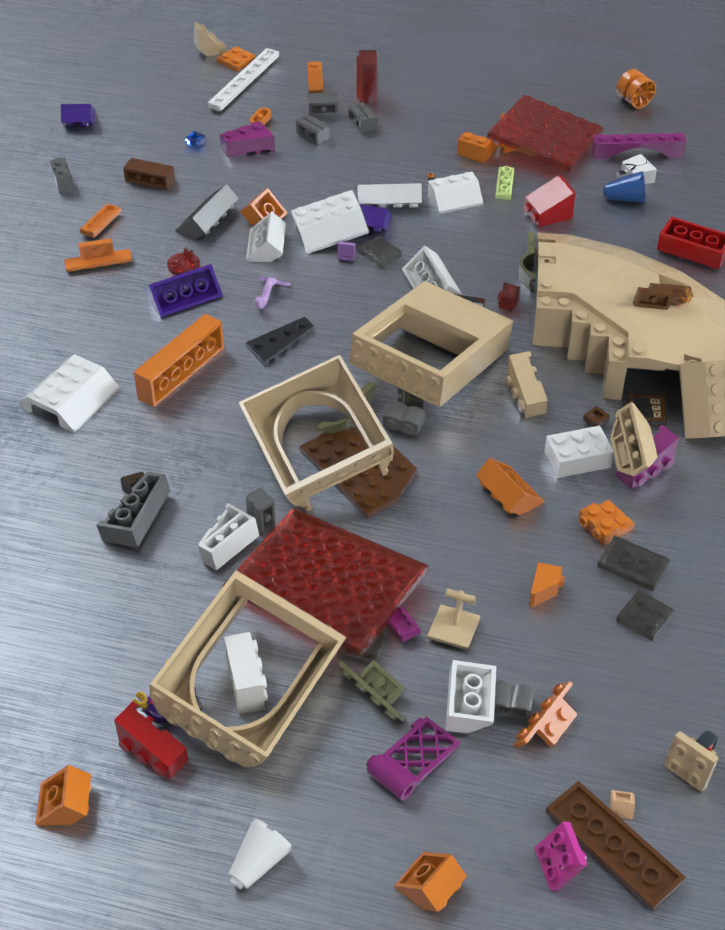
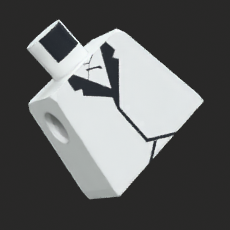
M639 154L622 162L621 171L616 173V178L620 179L644 171L645 184L654 183L657 169L642 154Z

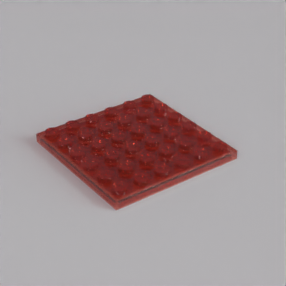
M523 95L488 132L487 138L570 173L592 146L593 135L602 134L604 127L597 123L589 122L585 118L577 117L570 112L560 110L558 107L550 106L544 101H538L529 95Z

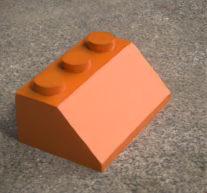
M489 458L476 474L481 480L479 482L480 485L487 490L489 489L492 492L491 496L498 502H501L503 509L509 514L522 515L544 503V500L510 465Z

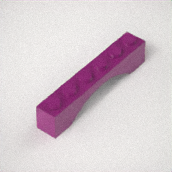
M678 132L671 134L593 135L591 152L593 159H609L626 150L647 148L659 151L669 158L684 157L687 141L684 133Z

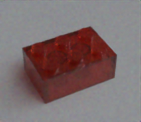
M359 50V56H356L357 99H360V103L377 104L376 50Z

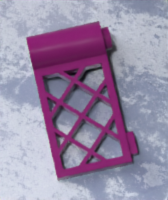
M427 716L424 719L420 717L411 724L413 729L383 755H373L366 763L367 773L402 801L411 795L415 786L460 747V741ZM428 726L434 731V735H422L421 730ZM408 741H419V748L407 747L406 743ZM422 741H435V748H423ZM438 741H447L451 746L439 748ZM394 753L404 754V761H396L391 756ZM407 754H420V761H408ZM423 754H436V759L434 761H424ZM408 767H421V773L415 776L409 772Z

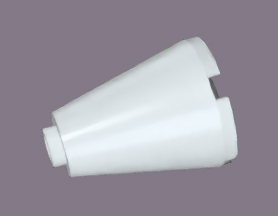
M256 818L251 822L228 873L231 877L229 882L239 890L242 887L248 889L292 849L291 844L276 830H270L267 828L268 825Z

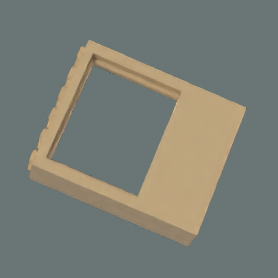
M424 281L352 333L349 364L440 408L508 350L513 320ZM401 328L459 356L442 370H438L381 342Z

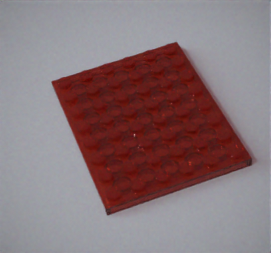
M292 508L237 571L342 634L346 639L341 646L363 655L427 574L429 565ZM250 600L247 601L248 603L253 604V605H255V606L261 608L260 606H258L257 604L253 603L252 601H250Z

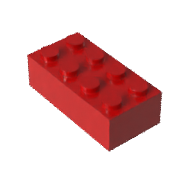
M671 216L659 234L657 250L701 263L711 268L720 269L725 261V233Z

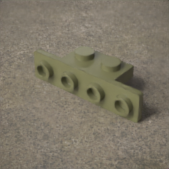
M340 660L338 662L343 668L341 672L348 679L353 677L357 680L355 685L362 692L365 693L368 690L372 694L370 699L379 707L383 704L387 708L385 713L394 721L397 718L402 722L405 721L406 718L392 704L406 688L376 661L373 660L360 676L343 661Z

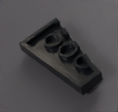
M302 317L246 342V348L266 367L271 359H277L285 349L289 350L292 348V344L300 342L314 332V325L306 317Z

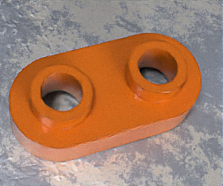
M269 108L258 109L250 117V124L260 121L265 125L271 119V110Z

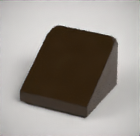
M144 472L122 477L120 479L122 490L129 495L133 491L132 487L144 476Z

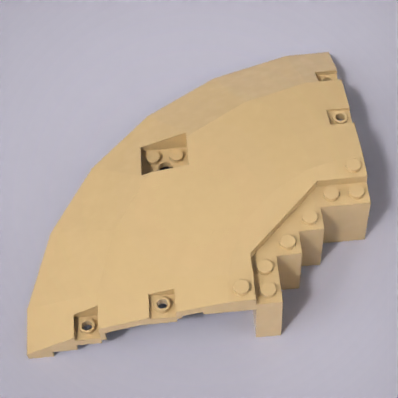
M537 234L538 278L532 345L566 347L567 359L585 361V373L603 374V399L621 400L627 368L663 371L667 368L679 371L680 374L679 364L725 360L724 299L682 271L628 248L573 235ZM650 283L674 284L686 288V298L680 297V300H683L684 303L669 305L668 310L634 306L633 300L638 287L648 288Z

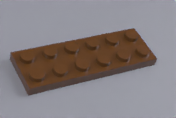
M579 780L546 807L545 813L558 825L563 821L570 822L578 843L652 912L685 882L686 877Z

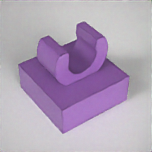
M340 241L338 243L337 259L354 261L356 244Z

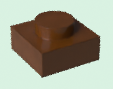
M597 406L583 416V420L593 427H601L610 419V415Z

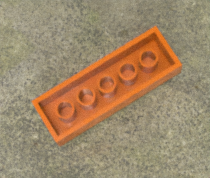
M205 313L133 372L137 398L155 407L224 349L222 321Z

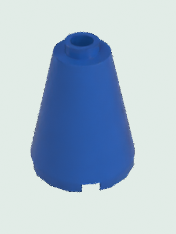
M644 171L606 183V187H603L604 197L607 196V200L646 203Z

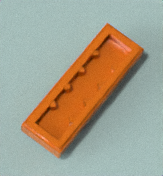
M107 203L80 228V233L95 238L121 213V208Z

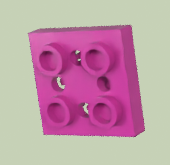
M563 821L534 847L551 891H558L587 866L586 854L581 850L570 822Z

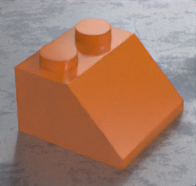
M464 132L458 138L457 155L485 163L497 149V144L493 140L474 135L470 132Z
M268 188L257 194L240 211L249 224L254 226L271 211L280 219L287 214V211Z
M68 764L41 782L35 824L38 826L73 825L87 816L89 793L91 790V774Z
M422 852L396 882L394 887L423 910L438 912L446 906L448 899L453 893L461 888L462 882L467 878V875L452 854Z

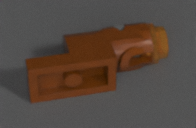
M650 283L648 288L638 287L633 304L638 307L668 310L669 305L689 303L692 298V291L680 285Z

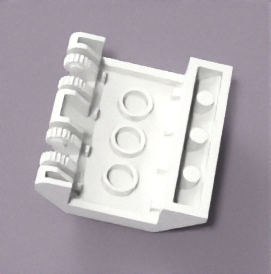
M353 190L291 211L307 254L336 245L340 241L344 242L369 233Z
M74 354L63 361L33 391L19 401V405L30 413L32 412V405L58 416L60 427L75 433L120 390V386L102 366Z

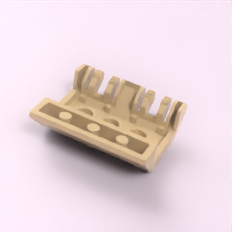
M725 360L679 364L685 439L725 436Z

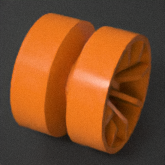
M630 69L620 77L616 86V92L622 99L639 109L646 106L652 100L656 92V84L637 69Z

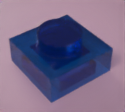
M196 131L185 137V143L196 148L206 141V135Z

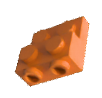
M609 499L599 505L594 502L579 510L578 522L603 546L634 529L635 523Z

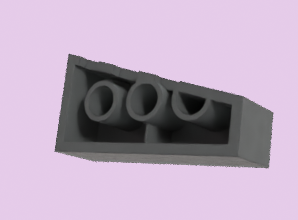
M147 472L132 487L133 491L120 500L121 504L116 509L112 508L107 513L108 517L96 525L102 541L139 547L170 492L165 474Z

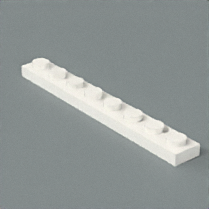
M266 48L208 102V108L216 111L223 110L279 57V51Z

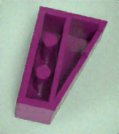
M664 425L658 428L659 432L653 437L658 458L648 469L636 476L625 474L617 469L616 477L631 489L644 484L646 480L657 476L661 471L670 468L674 464L679 437Z

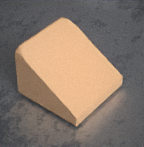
M611 790L610 809L620 818L632 820L635 811L634 793Z

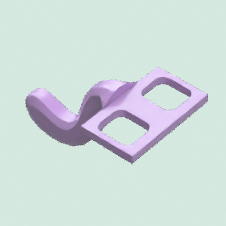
M258 277L257 280L266 281L262 296H257L255 299V307L258 309L265 307L272 286L276 284L291 286V283L276 280L273 277Z

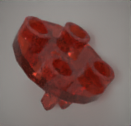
M187 247L184 248L183 253H177L167 261L168 271L175 275L201 267L199 258L193 254L192 250L189 251Z

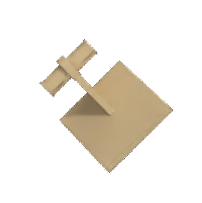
M447 588L445 597L457 600L456 608L440 605L427 638L468 650L481 616L463 611L462 606L463 602L474 605L476 596L465 594V591L462 590L458 592Z

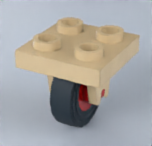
M679 731L674 736L664 766L691 786L703 792L719 759L716 756L717 752L714 751L718 737L710 731H705L698 739L694 736L690 738Z

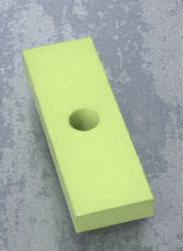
M509 166L499 167L495 199L511 200L514 168Z

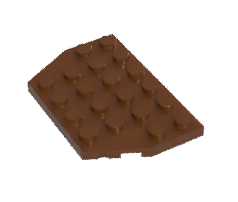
M355 427L346 428L332 434H321L299 446L300 452L319 471L367 449ZM393 446V460L388 465L387 469L389 471L386 475L383 476L376 465L334 486L369 519L399 502L405 488H408L410 481L416 476L417 468Z

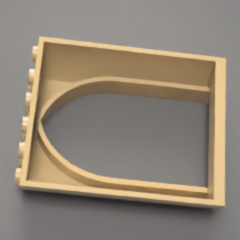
M341 355L239 402L285 496L296 507H303L306 511L313 510L308 499L309 497L376 465L383 476L389 471L387 468L390 461L393 460V443ZM321 405L342 412L352 421L367 449L299 481L283 451L282 439L288 421L297 410L304 406Z
M235 570L150 683V698L157 712L165 717L170 724L181 727L189 736L203 741L208 748L216 749L224 754L227 760L236 762L243 767H254L263 763L269 756L346 637ZM250 600L319 643L279 703L268 714L246 725L225 727L200 711L195 697V676L207 656L246 605L247 601Z

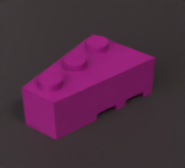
M260 121L220 134L221 151L227 157L247 155V152L256 151V154H259L262 150L275 152L274 135Z

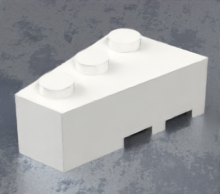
M229 503L225 506L222 516L219 515L217 517V523L214 527L209 528L198 544L202 562L215 570H218L259 536L256 519Z

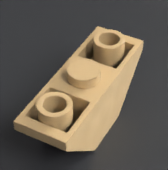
M194 23V43L197 49L206 56L227 52L223 41H218L217 37L212 32L209 33L203 24Z

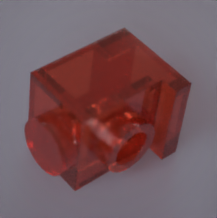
M506 282L503 283V291L499 292L497 298L500 309L512 312L519 301V286Z

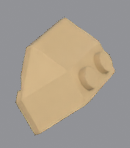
M630 402L616 411L615 417L617 418L613 425L610 439L618 471L636 476L648 469L658 456L649 423L635 404Z

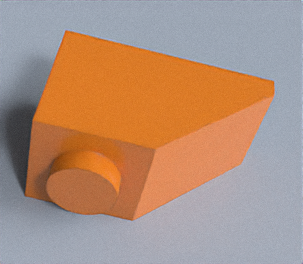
M317 61L307 62L309 93L323 92L322 64Z
M538 562L529 607H535L557 596L558 589L563 588L565 576L561 575L562 567Z

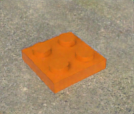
M235 46L218 56L217 62L238 72L247 67L256 58V55Z

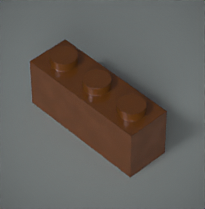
M130 158L123 168L125 181L168 190L175 180L174 166Z

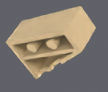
M530 351L509 355L508 373L505 377L506 386L510 387L512 397L516 399L520 412L522 411L525 418L546 414L548 403L542 383L536 380L534 374L537 372L535 366H531L530 358L532 355Z

